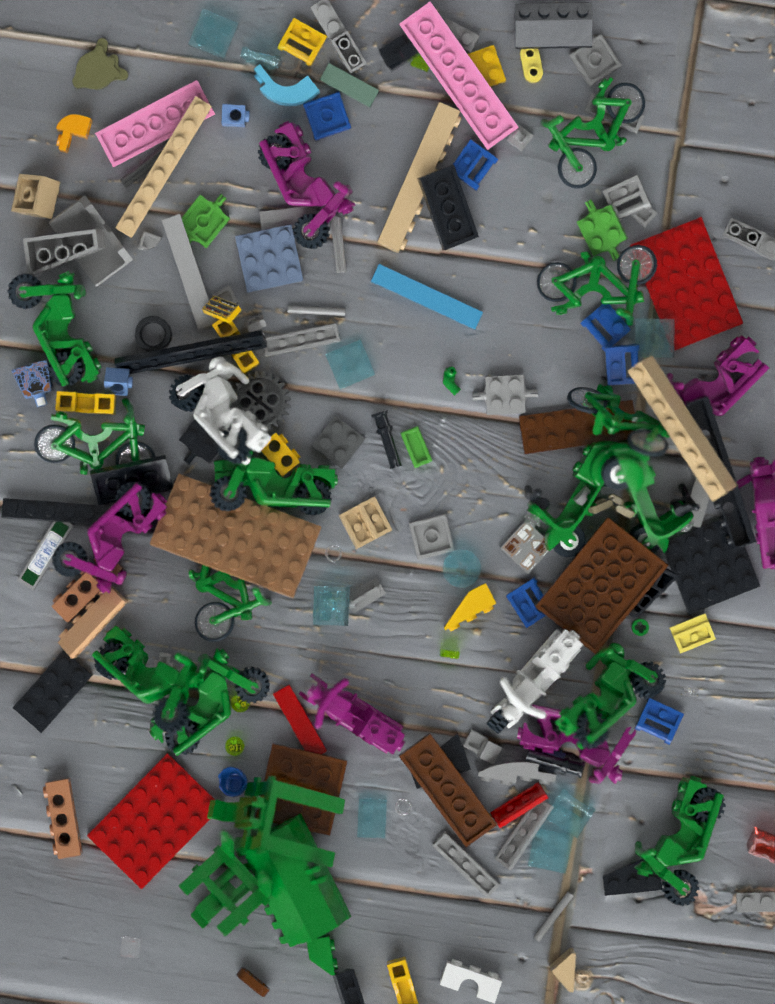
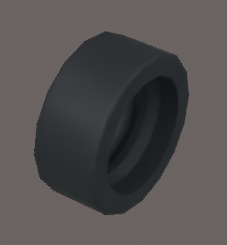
M148 316L143 318L136 326L135 338L142 349L150 352L167 348L171 342L172 331L164 319L158 316ZM151 323L161 325L165 332L163 341L155 346L147 344L142 337L144 327Z

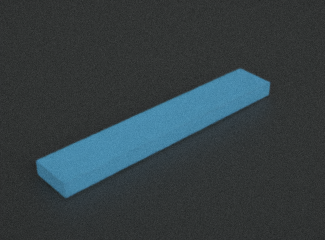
M381 264L378 265L371 282L474 330L483 314L482 311Z

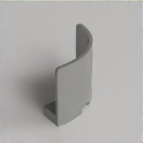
M85 195L49 222L56 234L103 229L106 248L77 259L95 286H99L133 260Z

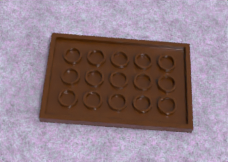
M607 517L535 607L561 628L566 629L568 632L573 630L581 637L579 641L596 654L668 567V564Z

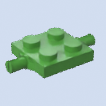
M222 194L219 195L214 203L199 195L183 215L182 221L190 244L192 241L198 242L207 249L229 222L230 218L220 209V206L227 199Z
M591 199L585 202L590 213L585 218L577 221V224L593 256L609 251L613 261L619 258L616 247L621 242L627 240L628 237L612 204L602 209H596Z

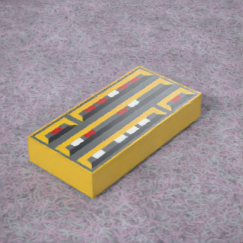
M213 296L202 310L205 314L230 324L240 313L241 308L239 305Z

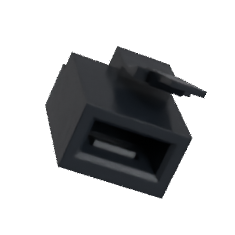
M401 35L379 49V54L386 66L393 72L414 59L418 51L412 42H408L406 37Z

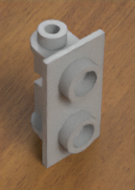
M374 578L345 596L344 599L352 612L356 613L385 595L386 592L378 579Z

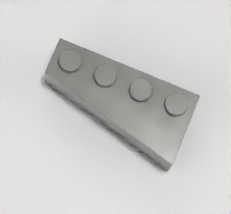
M103 229L23 238L27 273L33 276H38L106 248Z

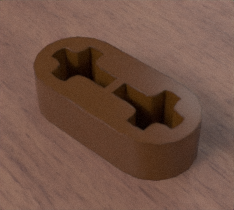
M241 967L237 972V977L260 996L265 997L270 991V988L246 968Z

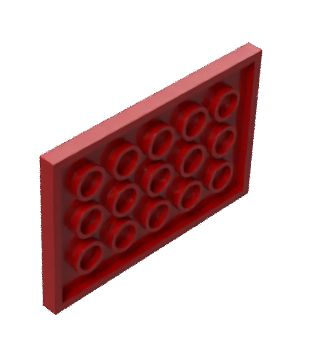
M702 217L630 245L646 246L656 256V272L645 283V286L672 352L744 324ZM633 249L631 251L635 260L642 264L640 273L642 278L645 279L653 269L652 257L643 249Z
M167 753L87 837L142 890L210 820L207 818L210 801L216 799Z

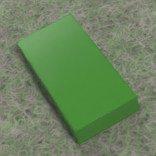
M418 426L400 433L414 468L432 462Z

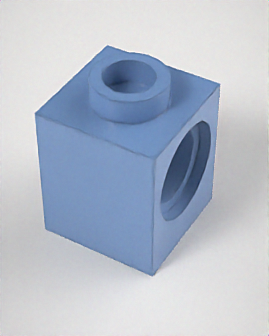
M222 104V126L245 127L250 117V111H246V105ZM235 111L241 113V117L238 120L231 119V114Z
M106 367L104 379L105 394L128 396L129 388L133 386V377H130L129 369Z

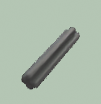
M164 147L123 176L120 181L124 187L130 186L151 170Z

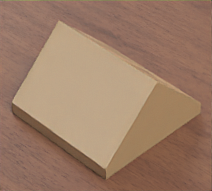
M569 948L549 967L566 989L574 993L576 953L573 948Z

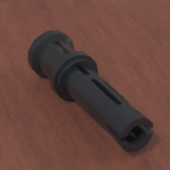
M388 410L371 416L375 419L377 425L376 433L381 435L390 469L395 468L393 460H395L397 467L402 466L391 433L393 426L389 423L387 417Z
M528 750L526 757L527 761L560 769L563 774H574L578 778H582L586 764L584 761L581 763L570 760V757L563 759L536 750Z

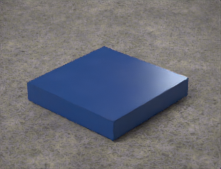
M339 92L303 104L315 141L352 129Z

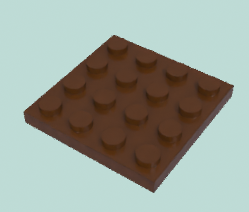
M273 743L264 781H268V776H274L276 781L339 798L348 760ZM277 798L273 823L280 824L301 813L309 831L330 836L335 813ZM257 809L255 817L259 819L260 809Z

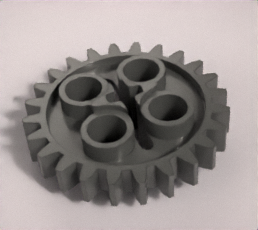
M255 371L254 377L248 373V384L235 383L238 388L233 390L237 395V400L231 403L230 407L239 408L244 412L250 411L256 416L255 421L257 423H262L272 431V425L279 427V420L285 422L282 416L289 415L285 409L291 408V405L286 403L291 400V397L285 395L290 391L283 389L286 384L284 382L279 384L281 379L279 377L274 379L273 373H270L268 377L265 371L262 372L261 376L258 371ZM259 384L263 385V390L260 393H255V387ZM250 391L258 399L262 400L273 410V413H270L262 405L258 404L247 395V392ZM272 396H277V403L270 405L269 399ZM250 399L251 405L248 408H243V402ZM260 411H265V418L262 420H258V413Z

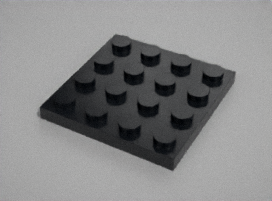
M719 520L670 539L668 548L664 553L670 570L680 576L675 582L688 615L760 587L745 546L733 549L731 545L728 546L724 537L727 534L725 527H721Z

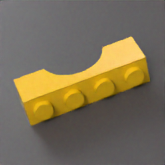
M406 957L387 961L388 971L398 1004H418Z

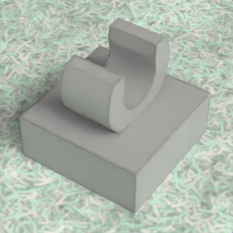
M518 124L519 128L512 132L507 141L522 152L533 138V135Z
M262 314L245 321L248 332L262 330V327L267 326Z

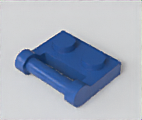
M470 139L453 165L455 166L458 178L477 191L480 187L479 183L491 166L497 163L498 159ZM482 156L487 159L474 179L471 180L468 177Z
M602 304L580 323L602 345L604 352L605 346H613L631 331L610 304ZM593 319H596L611 336L612 339L609 342L591 322Z
M640 344L605 346L607 385L636 384L631 376L626 377L625 352L631 353V368L639 363L638 351H640Z
M535 577L506 595L526 628L546 616L542 612L539 613L525 591L530 587L538 601L543 597L544 594L536 584L537 580Z
M648 698L634 729L645 731L670 745L684 714ZM646 718L670 728L668 734L644 723Z

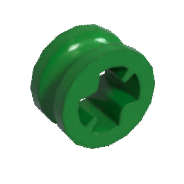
M644 619L634 620L631 625L632 632L638 636L647 634L649 631L648 622ZM638 622L645 625V630L642 629V633H639V630H635V625L638 626Z

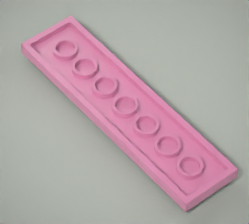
M428 2L399 24L487 150L519 128L431 2Z

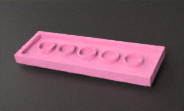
M197 80L95 133L113 168L169 139L195 96L209 104ZM212 107L205 119L215 115Z

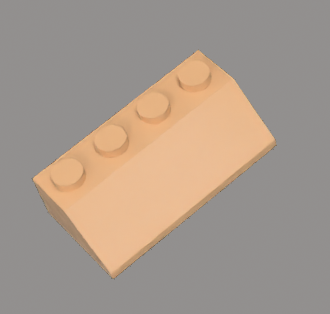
M113 586L110 593H102L100 591L98 593L99 599L96 602L92 600L85 607L86 613L83 616L79 614L72 621V628L70 630L65 629L59 635L60 640L58 644L72 659L77 658L129 602Z

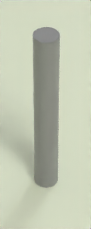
M288 305V313L345 316V308Z
M567 891L534 935V939L540 942L574 895Z

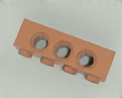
M118 563L111 572L118 575L124 568ZM82 571L80 573L81 577L77 581L74 579L67 585L66 588L68 590L63 595L60 593L53 599L54 604L51 607L67 623H70L100 592L96 586L98 583L96 579L98 577ZM86 580L91 583V589L88 592L82 589V583ZM71 594L76 595L78 598L75 605H71L68 602V597Z
M70 778L47 781L45 783L46 786L43 787V794L45 798H48L49 803L46 806L47 816L51 817L52 821L49 828L51 836L55 838V843L53 844L54 855H57L58 859L80 856L83 854L71 780ZM55 795H61L64 798L63 804L58 805L55 803ZM58 814L66 815L67 822L64 824L60 823L57 819ZM62 833L70 835L69 842L66 843L61 840Z

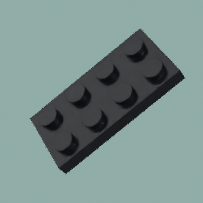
M449 165L417 178L442 250H448L479 237L454 165Z
M166 455L90 470L91 480L99 505L116 502L118 490L129 482L141 483L149 490L150 494L169 491L173 488Z
M63 650L15 704L13 709L42 733L93 675Z

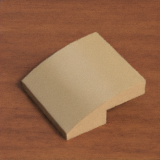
M375 496L338 515L356 549L392 531Z

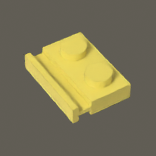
M706 613L669 627L680 654L716 639Z

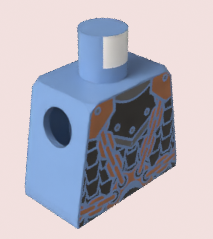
M47 359L12 370L26 399L34 397L37 407L47 405L48 402L45 394L53 391L52 378L48 375L49 361Z

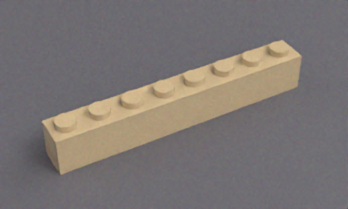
M195 96L117 224V230L131 238L133 237L210 111L211 105Z
M441 102L438 103L379 237L378 245L396 253H399L400 249L404 251L408 242L405 237L408 232L412 233L416 223L413 219L416 214H420L423 208V204L420 203L424 196L417 178L438 170L436 169L438 162H443L447 153L444 152L446 144L450 145L454 137L451 134L454 127L458 128L462 119L459 116V110Z
M650 356L628 370V373L712 502L735 488L737 485L654 357Z

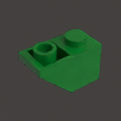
M330 934L307 942L309 960L331 976L335 975V970L338 969L337 958H333L332 951L335 950L334 939H330Z

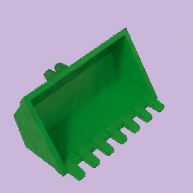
M301 813L271 828V836L317 847ZM236 851L239 857L245 855L247 863L243 865L248 870H252L257 880L258 872L262 870L272 881L271 896L269 897L271 902L268 903L269 906L264 908L267 915L274 914L277 921L271 924L275 930L281 928L284 934L279 937L281 944L288 943L289 947H293L298 944L311 942L339 927L344 921L352 917L328 867L268 851H261V854H256L254 851H247L246 854L239 853L240 851Z

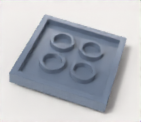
M291 224L235 236L247 293L303 281Z

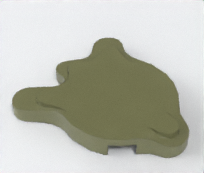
M100 38L95 49L79 59L76 73L72 80L74 87L77 89L101 90L113 81H125L128 79V72L119 67L118 56L115 54L107 56L108 42L106 39Z

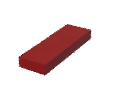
M538 782L496 808L490 814L498 827L502 828L548 799V796Z

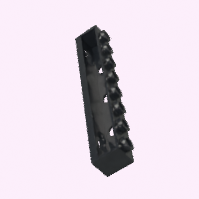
M703 395L683 402L701 431H709L710 438L708 442L737 485L709 397ZM737 485L713 501L715 509H719L721 515L718 517L722 528L725 527L727 533L724 535L728 546L731 545L733 549L756 542ZM727 502L734 505V510L731 513H725L723 510V506Z

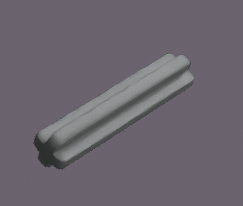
M334 216L330 222L336 272L344 273L346 272L341 218L340 216Z

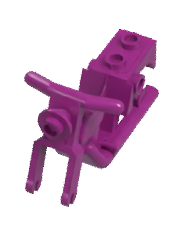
M740 335L731 341L726 351H722L716 357L717 360L714 362L718 377L714 381L705 382L696 377L684 384L683 382L672 381L674 378L672 373H668L666 377L682 402L707 395L714 415L723 416L763 376L769 367L759 359L753 364L736 360L746 352L759 353L755 348L757 344L749 336L745 338ZM729 371H737L743 374L733 383Z
M755 457L750 462L751 474L736 482L738 488L752 482L755 509L752 510V513L756 514L757 524L754 528L758 532L755 533L756 543L760 544L762 568L775 569V459L768 465L769 460H766L765 457Z
M311 673L310 677L318 684L316 686L312 684L307 694L300 691L299 695L315 706L317 704L319 706L314 723L315 728L320 729L322 727L326 712L336 722V726L340 724L357 737L362 738V740L386 754L389 752L393 755L396 750L400 751L405 744L403 740L405 733L401 732L404 726L358 698L357 693L353 695L348 691H342L349 684L347 678L342 679L331 689H327L328 684Z
M532 704V707L546 713L545 718H537L544 738L531 733L527 728V723H524L522 728H518L517 739H520L519 745H523L524 749L534 750L535 748H540L542 752L553 754L554 751L557 752L563 743L571 742L576 745L580 760L596 767H602L601 770L598 768L594 770V775L589 777V782L601 784L606 776L614 784L617 781H621L623 770L619 769V765H616V763L635 737L636 730L629 734L631 727L626 728L611 754L607 740L596 748L588 749L587 746L581 750L576 743L578 738H573L576 733L566 736L561 731L557 738V734L552 729L550 720L556 721L560 718L559 713L562 710Z

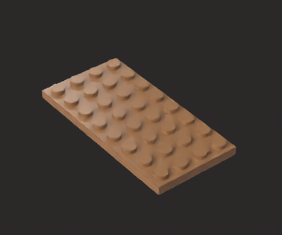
M178 474L166 503L167 508L165 511L167 513L159 520L150 545L294 599L322 527L268 506L259 505L257 502L244 498L245 501L239 508L228 512L221 511L220 508H216L215 504L211 502L212 498L209 494L211 493V485ZM231 498L229 500H226L225 502H233L235 498Z

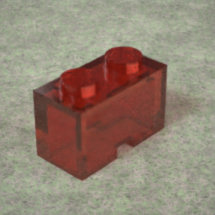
M754 827L747 841L748 853L761 859H768L769 862L775 864V835Z

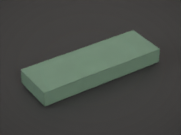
M328 63L320 78L321 82L369 108L379 93L378 89Z

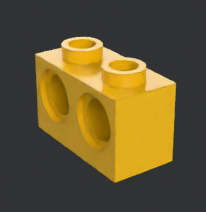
M275 433L261 451L269 461L275 463L276 470L284 477L300 464L298 459L301 457L294 448L290 450L286 444L289 442L283 434L278 435ZM272 441L280 443V449L276 452L270 450L269 446ZM284 456L292 458V464L288 467L282 465L281 461Z

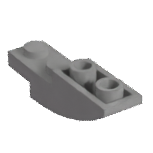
M320 0L310 6L320 27L350 74L367 64L329 0Z
M730 218L723 236L775 262V238Z
M531 761L497 763L479 770L477 774L483 781L492 782L493 779L500 780V784L510 786L512 782L516 783L517 776H520V780L531 781L532 778L539 779V783L546 785L555 782L557 776L555 773L538 770L539 763Z

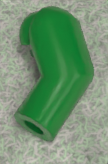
M450 366L443 372V384L455 396L461 389L455 383L457 371L454 367Z

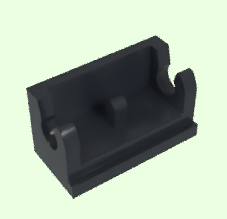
M348 968L345 971L335 972V975H332L341 1004H365L354 969Z

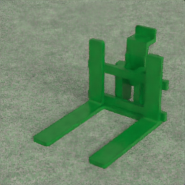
M268 776V781L261 782L260 777H254L253 782H248L244 795L250 797H240L239 802L210 801L208 819L235 822L234 828L244 829L243 837L235 838V851H240L239 853L246 854L247 851H254L256 854H261V851H268L314 864H321L326 867H333L335 852L271 836L270 831L277 798L337 814H343L345 799L276 781V777ZM255 809H260L259 819L254 818ZM251 829H258L257 836L250 837Z
M223 829L221 831V847L217 845L213 849L214 854L200 866H194L191 869L193 873L179 884V888L188 896L202 882L207 886L211 893L195 907L196 910L191 913V917L201 928H205L211 922V919L225 908L231 914L217 925V929L226 937L240 923L245 926L249 922L247 917L261 904L266 906L271 902L269 897L271 896L272 881L262 870L258 872V880L234 855V840ZM225 863L229 868L213 882L209 876ZM236 876L243 882L238 888H235L230 883ZM251 891L252 894L238 907H236L235 904L238 903L248 892Z

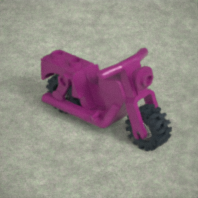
M287 121L280 124L279 129L274 131L279 135L285 134L292 143L282 136H268L267 139L264 138L259 142L258 158L261 160L262 165L271 169L287 204L296 207H324L317 215L309 213L299 217V221L294 224L295 229L293 228V232H295L294 238L297 239L296 242L305 248L317 249V247H322V244L327 242L326 239L330 236L328 234L330 227L327 225L333 219L336 212L338 211V213L346 215L354 211L355 203L347 199L353 191L350 185H344L339 181H335L334 187L340 191L336 194L324 178H313L306 175L304 168L311 162L310 153L312 151L308 143L303 141L302 136L304 134L301 127Z
M138 482L124 484L117 492L116 503L88 529V536L97 565L87 561V552L81 545L76 542H66L59 545L53 552L52 564L55 570L60 575L66 577L76 576L82 571L98 577L96 579L98 582L96 584L97 588L102 593H110L112 582L121 585L127 576L125 570L120 571L118 575L111 572L125 553L121 541L123 534L127 531H133L138 534L143 532L145 534L153 527L151 522L155 518L160 520L167 513L165 511L167 500L160 493L158 495L152 494L154 505L150 513L145 517L143 513L148 510L151 502L149 490ZM121 511L124 515L134 517L133 522L115 514Z

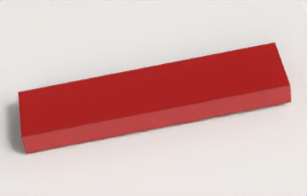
M290 684L273 693L304 750L319 754L327 752L325 745Z

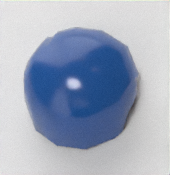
M227 767L218 775L219 788L226 796H240L247 788V776L241 769Z

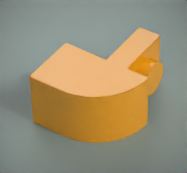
M72 114L59 121L56 129L59 132H63L62 135L59 134L57 139V146H59L60 152L68 154L73 135L88 139L93 122L91 118Z

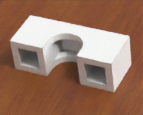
M456 959L446 961L440 985L458 991L460 984L464 980L472 979L478 984L476 997L495 1003L502 983L499 974L488 971V974L481 972V968L470 965V967L463 966V962Z

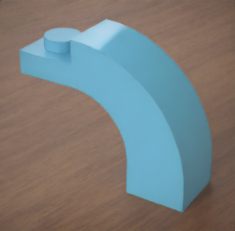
M260 64L254 68L256 73L254 75L255 79L260 85L264 83L260 88V92L276 104L298 106L311 101L320 94V90L309 76H306L293 86H281L270 78Z

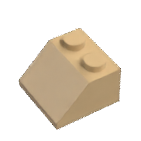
M19 174L11 211L39 218L52 219L60 181L44 176Z

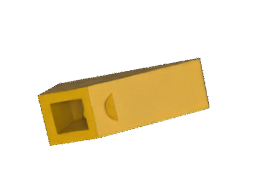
M486 583L470 590L445 624V630L449 629L451 632L460 627V622L466 620L468 623L476 619L477 613L483 611L485 614L495 609L493 605L497 603Z

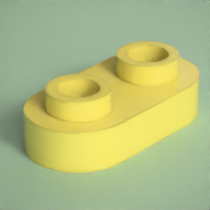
M521 49L520 59L524 78L529 83L539 82L543 76L539 50ZM527 51H532V52H533V56H532V57H528V56L526 55V52H527ZM532 69L536 70L537 75H531L530 71Z

